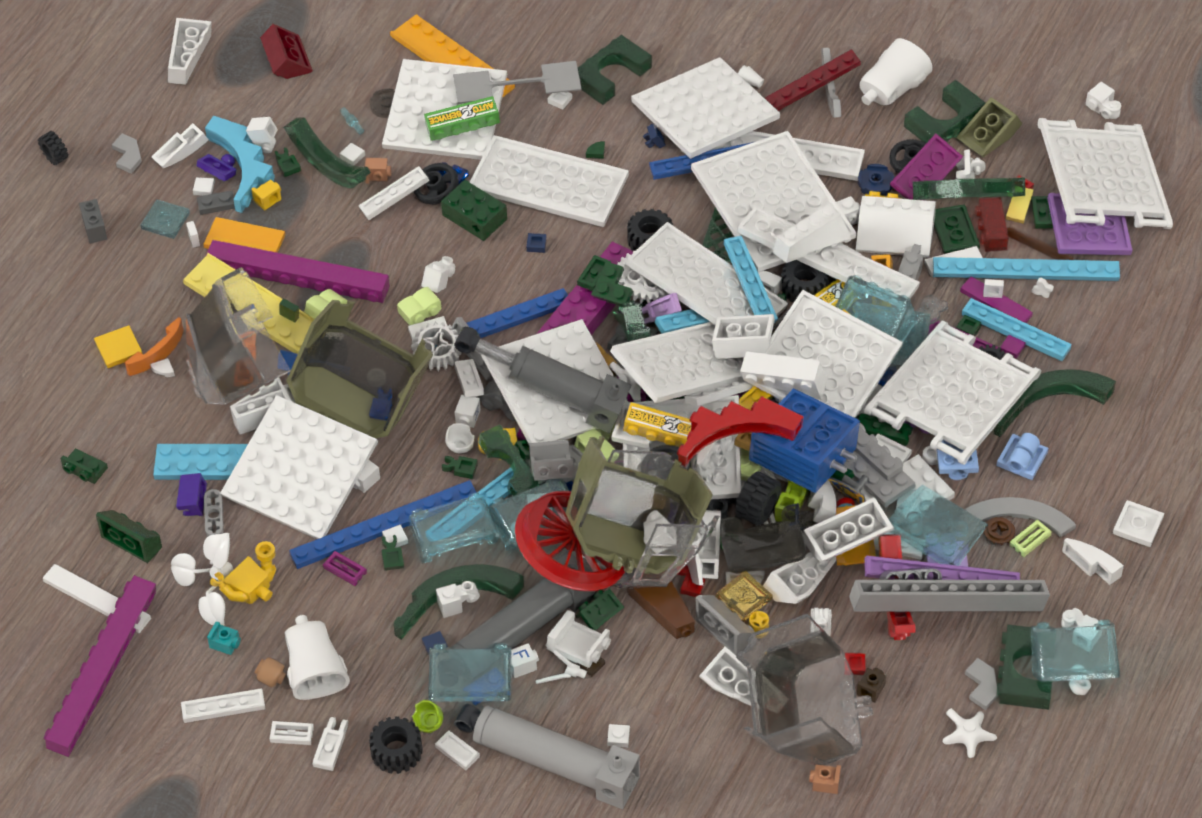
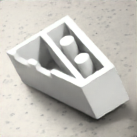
M279 376L274 378V382L270 385L261 386L259 392L252 396L249 394L230 406L234 424L240 435L258 428L276 395L291 401Z

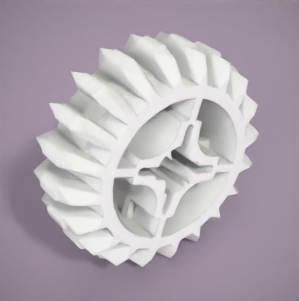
M435 321L434 326L427 323L426 328L421 326L420 332L416 331L415 337L412 338L411 350L413 355L422 338L426 342L425 348L431 350L433 356L428 365L430 371L433 367H436L438 371L440 367L446 370L447 364L453 367L454 361H458L459 355L462 354L454 346L458 337L456 329L452 330L451 325L445 327L444 322L441 325H437ZM442 338L447 339L451 344H448V342L444 341Z

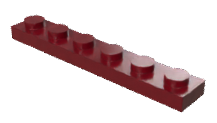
M851 49L764 99L777 111H780L861 65V61Z

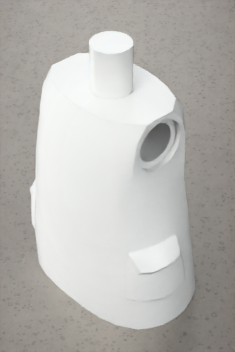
M897 38L861 79L860 89L865 94L861 98L863 103L869 105L874 101L883 106L889 105L910 88L918 87L932 72L930 58L912 42Z
M305 615L296 617V625L284 632L290 664L287 676L294 697L300 700H310L335 694L345 689L350 682L343 658L337 654L332 645L325 624L321 621H308Z

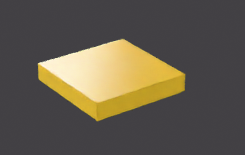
M129 325L94 338L107 369L125 363L138 351L142 353Z

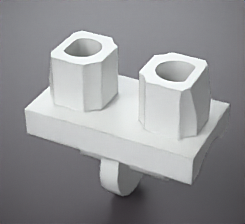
M964 150V156L956 166L958 170L964 168L965 170L956 171V178L959 183L968 181L969 186H974L975 174L979 175L980 172L985 170V162L980 160V158H975L974 160L970 156V150Z

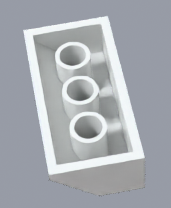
M874 497L805 529L804 541L813 557L821 562H825L894 530V527Z

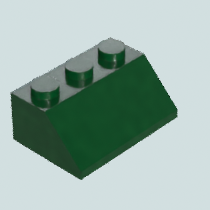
M114 510L102 511L96 514L101 538L147 564L162 548L160 535L156 531L146 529L140 522L130 520L125 514Z

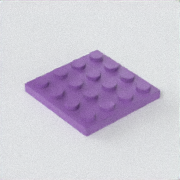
M1060 193L1048 194L1047 199L1059 254L1131 255L1132 246L1125 216L1104 215L1105 223L1103 226H1098L1095 223L1075 222L1074 224H1068ZM1075 213V215L1095 216V214Z

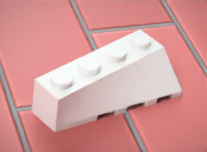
M826 205L776 236L773 253L788 263L807 256V253L820 252L824 247L830 246L832 248L837 246L839 242H849L851 237L841 215Z

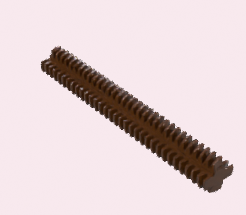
M1011 225L1005 231L1006 236L1056 260H1073L1074 256L1070 255L1069 257V254L1068 256L1067 254H1059L1057 248L1055 250V247L1053 249V246L1051 248V245L1049 247V244L1047 246V243L1045 245V242L1043 244V241L1041 243V240L1039 242V239L1037 241V238L1035 240V237L1033 239V236L1031 238V235L1029 237V234L1027 236V233L1025 235V232L1023 234V231L1021 233V230L1019 232V229L1017 231V228L1015 230V227L1013 229Z

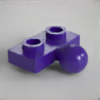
M210 154L197 160V167L220 180L226 181L236 175L237 169L232 167L235 164V158L231 154L223 155L221 160Z

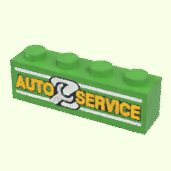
M493 96L424 114L425 125L431 141L500 123L499 112Z

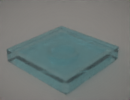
M156 199L141 223V229L174 239L189 216L190 210Z

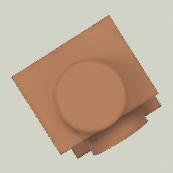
M366 158L364 170L366 183L370 181H388V176L391 177L392 168L388 166L387 158Z
M816 764L815 770L810 771L809 782L813 783L812 791L838 794L841 766L832 767Z

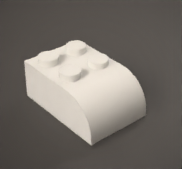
M774 314L718 317L712 338L716 359L744 358L746 351L764 354L770 344Z

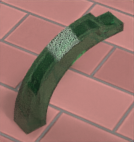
M296 117L283 127L294 145L311 165L334 183L346 188H354L359 183L365 181L366 176L371 173L368 167L350 165L333 154L317 137L305 117Z
M1025 177L913 181V200L1025 196Z

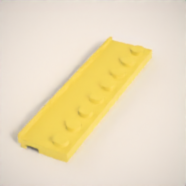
M207 253V256L183 279V283L224 310L229 311L232 315L293 353L298 354L308 329L314 321V318L300 309L299 319L296 322L279 314V303L282 301V298L210 253Z

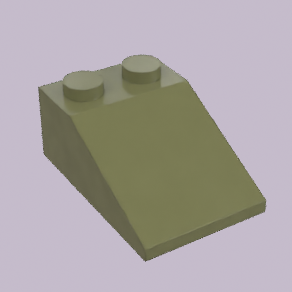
M990 97L956 138L983 158L1009 140L1022 126V122L1015 113Z

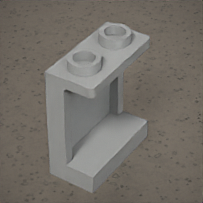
M568 440L529 443L530 463L534 481L574 477L573 459L569 455Z

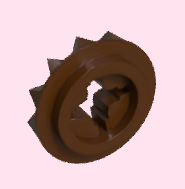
M995 517L985 523L983 534L987 540L992 541L993 545L1000 543L1002 546L1006 542L1010 543L1011 539L1014 538L1015 527L1008 519ZM997 527H999L1000 531L1002 532L1001 536L998 535V532H996Z

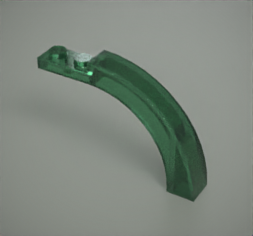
M1065 369L1042 373L994 427L993 434L1001 437L1026 407L1048 396L1062 394L1078 395L1090 398L1104 405L1113 395L1116 381L1101 374L1084 370Z
M486 564L464 565L440 572L427 579L411 593L412 602L407 606L404 614L401 617H397L394 622L395 636L402 640L422 615L437 602L436 589L451 584L458 586L465 581L475 583L477 590L494 592L513 601L524 588V576L507 568Z

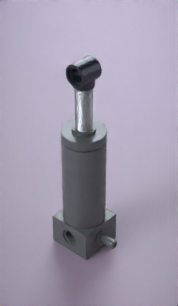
M466 326L462 327L454 343L458 351L465 354L476 351L490 359L505 364L511 370L508 379L588 414L585 423L610 434L632 386L631 384L609 374L606 375L604 381H601L539 352L530 350V348L522 346L519 353L508 352L503 348L500 349L496 345H491V343L480 339L481 337L475 329Z

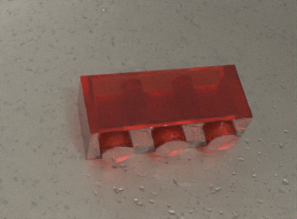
M1001 197L979 198L978 205L975 206L976 217L979 216L978 230L982 232L980 233V243L984 244L985 252L1006 251L1009 238Z

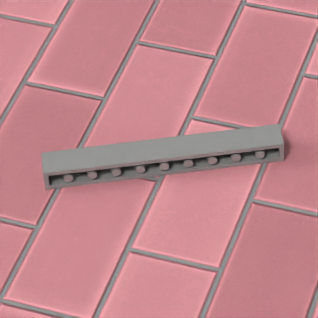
M855 580L849 598L854 612L1043 611L1050 593L1045 580Z

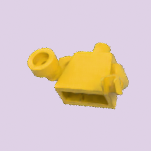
M263 541L256 546L255 553L257 559L261 561V568L248 556L227 577L224 578V575L220 572L215 573L214 575L218 578L219 582L212 578L210 584L214 587L219 586V590L230 601L253 604L260 597L267 602L273 594L269 587L276 572L275 564H272V559L276 555L274 545L271 542Z

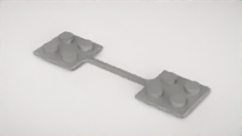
M576 61L542 64V77L498 82L490 81L489 71L453 74L458 104L491 97L493 96L492 88L495 86L543 82L546 94L581 90Z

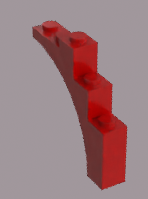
M762 396L758 402L753 403L751 410L732 401L727 407L725 406L722 409L720 415L700 406L697 412L694 411L690 417L691 430L688 433L686 443L684 445L681 444L677 451L678 461L682 462L681 465L686 467L691 459L703 448L719 439L735 434L767 433L794 441L803 427V416Z
M886 534L878 537L879 557L902 559L901 535ZM887 611L888 635L890 637H894V640H905L906 637L911 636V633H916L915 623L910 611Z

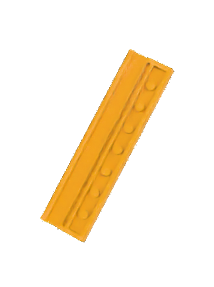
M417 14L394 31H390V36L426 62L493 69ZM515 84L505 85L502 97L515 88Z

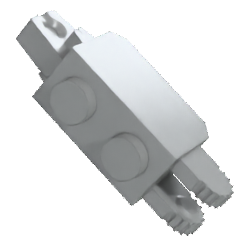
M914 244L911 252L905 251L898 271L917 281L923 265V255L920 254L921 245Z

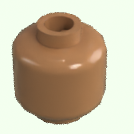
M271 657L265 660L262 659L255 670L257 680L269 687H274L277 683L281 685L286 677L284 664Z

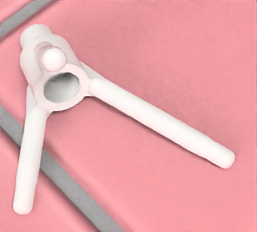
M554 650L553 653L567 665L565 673L536 680V684L570 678L571 676L575 678L578 676L584 679L587 671L580 669V666L571 663L561 653Z

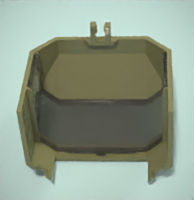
M332 300L311 323L286 380L296 404L375 439L388 436L404 414L425 374L433 354L431 350L425 348L426 342L423 338L415 354H410L348 320L356 301L341 304L339 300Z
M600 436L598 440L595 437H590L579 462L565 512L584 553L590 557H602L603 560L613 563V568L616 570H620L624 566V571L629 574L634 568H638L645 574H650V572L659 574L683 563L713 496L700 474L692 468H689V470L681 467L682 462L676 459L666 480L608 462L600 450L605 437ZM655 510L676 528V543L657 553L652 548L647 547L643 539V523L647 520L648 515Z

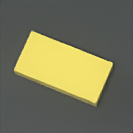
M1015 186L1006 215L1007 220L1024 224L1034 190Z

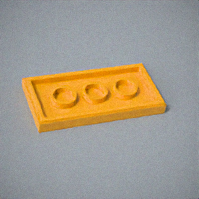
M216 217L205 239L204 248L209 249L212 240L278 253L285 237V231Z

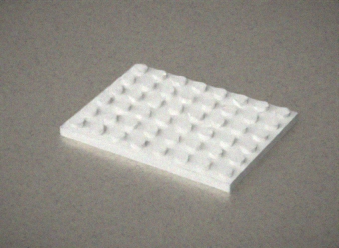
M788 131L691 164V170L734 237L742 236L757 272L786 262L773 253L774 249L737 232L738 226L755 206L793 224H797L828 205L841 215L851 239L856 238V231Z

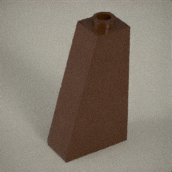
M666 571L659 574L650 572V574H643L627 581L628 595L675 639L688 637L695 632V621Z

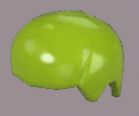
M428 700L417 703L415 705V713L412 715L415 726H418L419 730L423 733H433L439 729L444 718L442 709L436 703Z

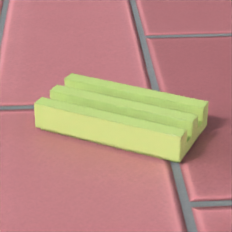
M1036 520L1012 539L1009 546L1015 547V551H1020L1021 556L1025 557L1049 538L1052 531L1039 520ZM1038 527L1040 528V529H1038L1035 533L1031 534L1024 542H1022L1021 544H1019V542H1020L1021 540H1023L1026 536H1028V535H1029L1031 532H1033L1036 528H1038Z

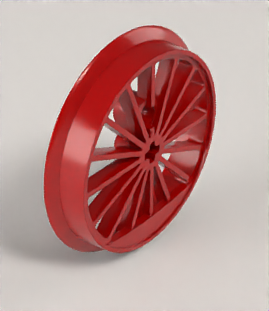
M571 491L547 493L530 502L521 510L515 524V537L518 547L527 562L548 580L573 590L597 591L612 586L623 576L625 572L624 566L620 570H616L613 568V563L603 560L602 557H590L584 553L562 508H567ZM578 494L574 508L581 506L585 495ZM593 498L590 499L586 509L617 518L602 503ZM553 507L557 512L558 516L549 508ZM537 535L554 537L537 541ZM563 543L549 555L541 548ZM566 548L569 551L564 565L554 560L553 557ZM572 552L576 554L578 570L567 567ZM582 555L587 560L593 572L585 571ZM595 559L600 561L607 569L601 570Z

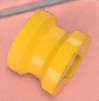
M755 611L749 617V625L753 628L755 636H764L769 630V617L765 612Z

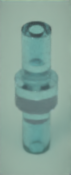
M345 107L341 108L340 113L345 117L346 123L353 127L359 135L363 134L364 129L358 123L355 115H351Z

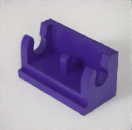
M201 473L180 475L176 508L178 510H189L183 511L184 516H203L204 495L207 483Z

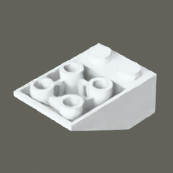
M733 435L719 439L698 452L697 469L704 482L711 479L715 468L722 464L725 454L732 450L734 446Z

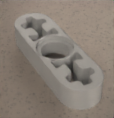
M216 489L208 490L204 495L205 531L207 537L224 533L222 494H220L221 492ZM213 497H216L215 505H212L211 502ZM212 512H218L219 516L216 518H210L209 514ZM213 525H216V533H212Z

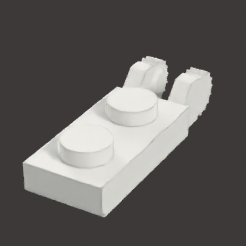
M331 717L313 759V767L333 771L348 728V720L343 719L339 731L334 730L336 718Z

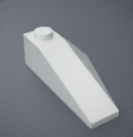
M810 552L771 572L762 587L774 601L796 604L812 594L836 562V557L821 562L814 558Z
M724 647L699 676L714 690L773 716L787 701L727 647Z

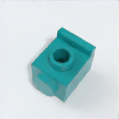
M217 621L207 636L209 648L232 655L234 649H237L241 642L238 630L220 625V622Z

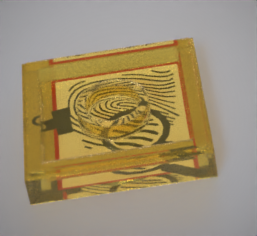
M747 571L741 573L716 593V597L722 600L732 612L737 613L743 622L753 612L758 611L773 599V595Z

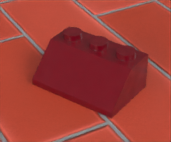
M272 24L260 37L272 72L276 76L289 79L309 74L313 71L298 34Z

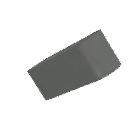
M928 567L884 571L880 576V580H888L891 575L894 576L895 580H907L911 573L914 575V580H927V575L930 572L933 573L932 580H942V575L939 570Z

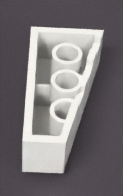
M176 18L168 66V83L186 85L211 37V21Z

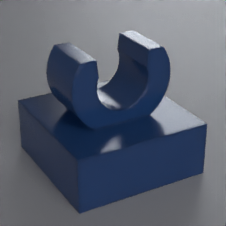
M654 124L647 126L649 133L643 135V138L647 141L645 145L648 148L653 147L655 144L659 148L664 147L666 144L662 132Z

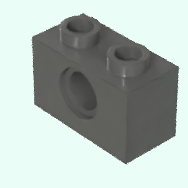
M97 199L79 203L89 244L107 240Z

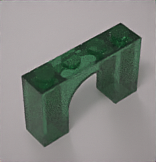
M621 34L577 67L581 90L604 105L615 96V83L603 76L599 71L609 65H621L640 77L652 68V55Z
M954 80L943 88L942 101L958 113L956 117L949 120H939L933 118L917 106L905 114L904 127L925 143L935 134L947 142L951 138L956 137L968 125L986 102L960 82Z
M1007 625V631L1002 632L1001 644H1005V649H1001L999 660L1003 661V666H999L998 678H1002L1001 683H997L996 695L1000 696L999 704L1049 710L1052 681L1023 677L1015 670L1013 663L1023 656L1053 658L1056 630Z

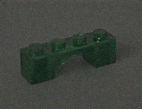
M498 425L480 433L478 443L487 458L502 459L512 468L513 476L508 482L507 490L515 503L519 504L526 501L527 495L537 494L539 481H534V476L530 473L528 463L520 457V451L510 441L508 431L504 430L501 425Z

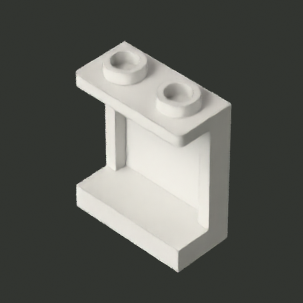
M567 610L549 633L547 649L552 652L557 650L565 658L589 668L593 662H598L601 652L609 647L611 642L609 638L610 630L605 629L602 634L575 622V613Z

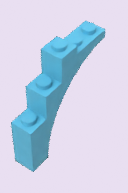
M213 116L205 127L206 137L209 141L227 150L236 159L242 170L240 187L234 197L235 211L242 213L250 205L253 198L251 189L253 187L257 189L269 180L274 181L273 168L271 165L263 163L262 147L253 144L246 132V126Z

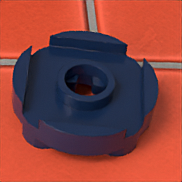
M882 164L867 165V168L864 170L862 168L858 174V185L861 188V192L869 194V191L880 192V195L887 196L893 188L890 183L894 179V173L890 172L888 167Z

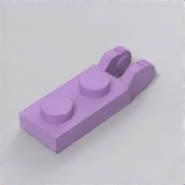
M677 293L664 296L639 309L640 314L647 312L649 314V318L642 320L643 325L655 322L656 317L682 311Z

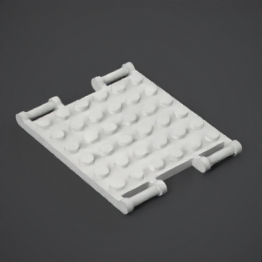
M1039 118L1038 128L1041 129L1068 224H1074L1075 222L1095 223L1098 226H1103L1105 223L1104 215L1134 216L1136 228H1142L1143 226L1163 227L1164 229L1172 228L1173 221L1141 124L1117 125L1112 122H1106L1104 130L1077 128L1075 120L1055 121ZM1075 213L1095 214V216L1075 215ZM1143 217L1163 218V220L1144 219Z
M942 320L868 403L864 412L891 424L896 430L901 428L905 420L935 435L930 444L931 448L939 449L965 465L972 453L1034 380L1038 379L1041 370L1036 367L1032 368L1014 359L1013 355L1009 353L999 360L973 347L972 345L976 339L975 336L967 335L949 326L947 322ZM879 406L895 414L897 418H894L886 414L885 412L877 409L876 407ZM944 440L962 449L963 452L961 453L953 449L952 447L942 443V441Z

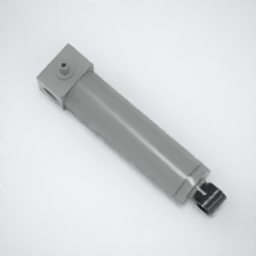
M464 704L454 721L455 726L459 730L466 733L474 731L473 741L475 743L595 789L597 800L622 810L640 778V755L615 745H612L610 751L607 752L491 706H486L481 712L471 704Z

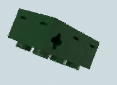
M467 180L459 184L441 201L442 216L482 241H485L507 220V205Z

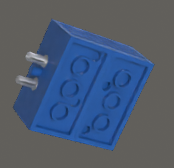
M793 388L779 405L802 415L803 427L794 441L767 433H752L749 460L816 493L836 470L842 473L847 471V467L844 466L846 459L853 462L857 460V456L852 453L857 447L860 420Z

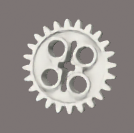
M629 253L626 254V258L622 257L621 261L618 262L617 265L624 268L618 284L633 289V301L638 298L640 303L643 300L650 303L651 299L655 301L658 298L669 295V293L625 264L631 256Z

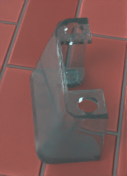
M857 275L848 276L835 305L838 309H845L852 316L901 342L905 340L918 320L909 297L898 295L889 288H881L874 282L864 281Z

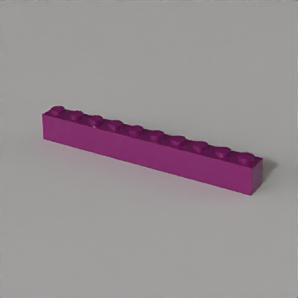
M212 240L207 253H210L247 277H255L266 281L315 289L317 291L331 289L339 295L369 300L371 302L383 303L390 287L389 275L232 243Z
M135 575L131 581H127L124 587L125 593L122 598L119 597L117 599L116 609L114 613L109 614L105 630L101 629L97 639L98 643L96 646L93 645L91 647L89 659L87 662H83L79 678L74 679L71 685L72 691L64 697L61 711L56 712L52 728H48L44 735L46 749L67 757L70 756L136 632L135 624L139 623L142 611L146 613L156 595V583Z

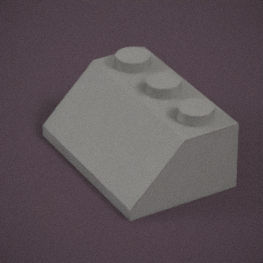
M698 595L696 597L695 620L738 657L754 644L755 632L753 628L742 622L738 614L731 612L722 600H718L714 595Z

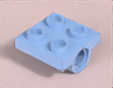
M1024 433L1021 437L1012 434L997 460L996 466L1033 480L1048 453V447L1040 445L1039 439L1031 433Z
M944 440L942 441V443L952 447L953 449L961 453L963 452L962 449ZM936 450L939 474H949V477L953 480H962L968 476V473H978L977 450L972 453L965 465L941 450Z

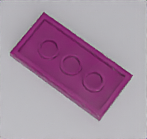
M935 134L893 179L890 185L906 199L924 201L960 162L963 156L939 135Z

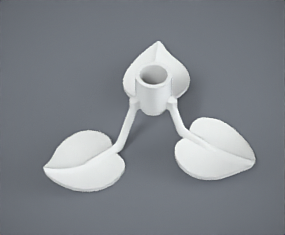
M229 533L214 534L205 539L203 550L205 557L213 565L211 568L195 569L196 562L191 555L186 553L176 555L171 561V570L175 580L182 586H190L195 581V573L210 572V576L216 580L218 578L214 574L217 572L222 573L224 578L233 571V566L227 562L230 548ZM212 586L206 591V596L199 599V612L202 618L209 624L214 625L217 621L220 622V625L225 626V603L220 594L212 592L216 588Z

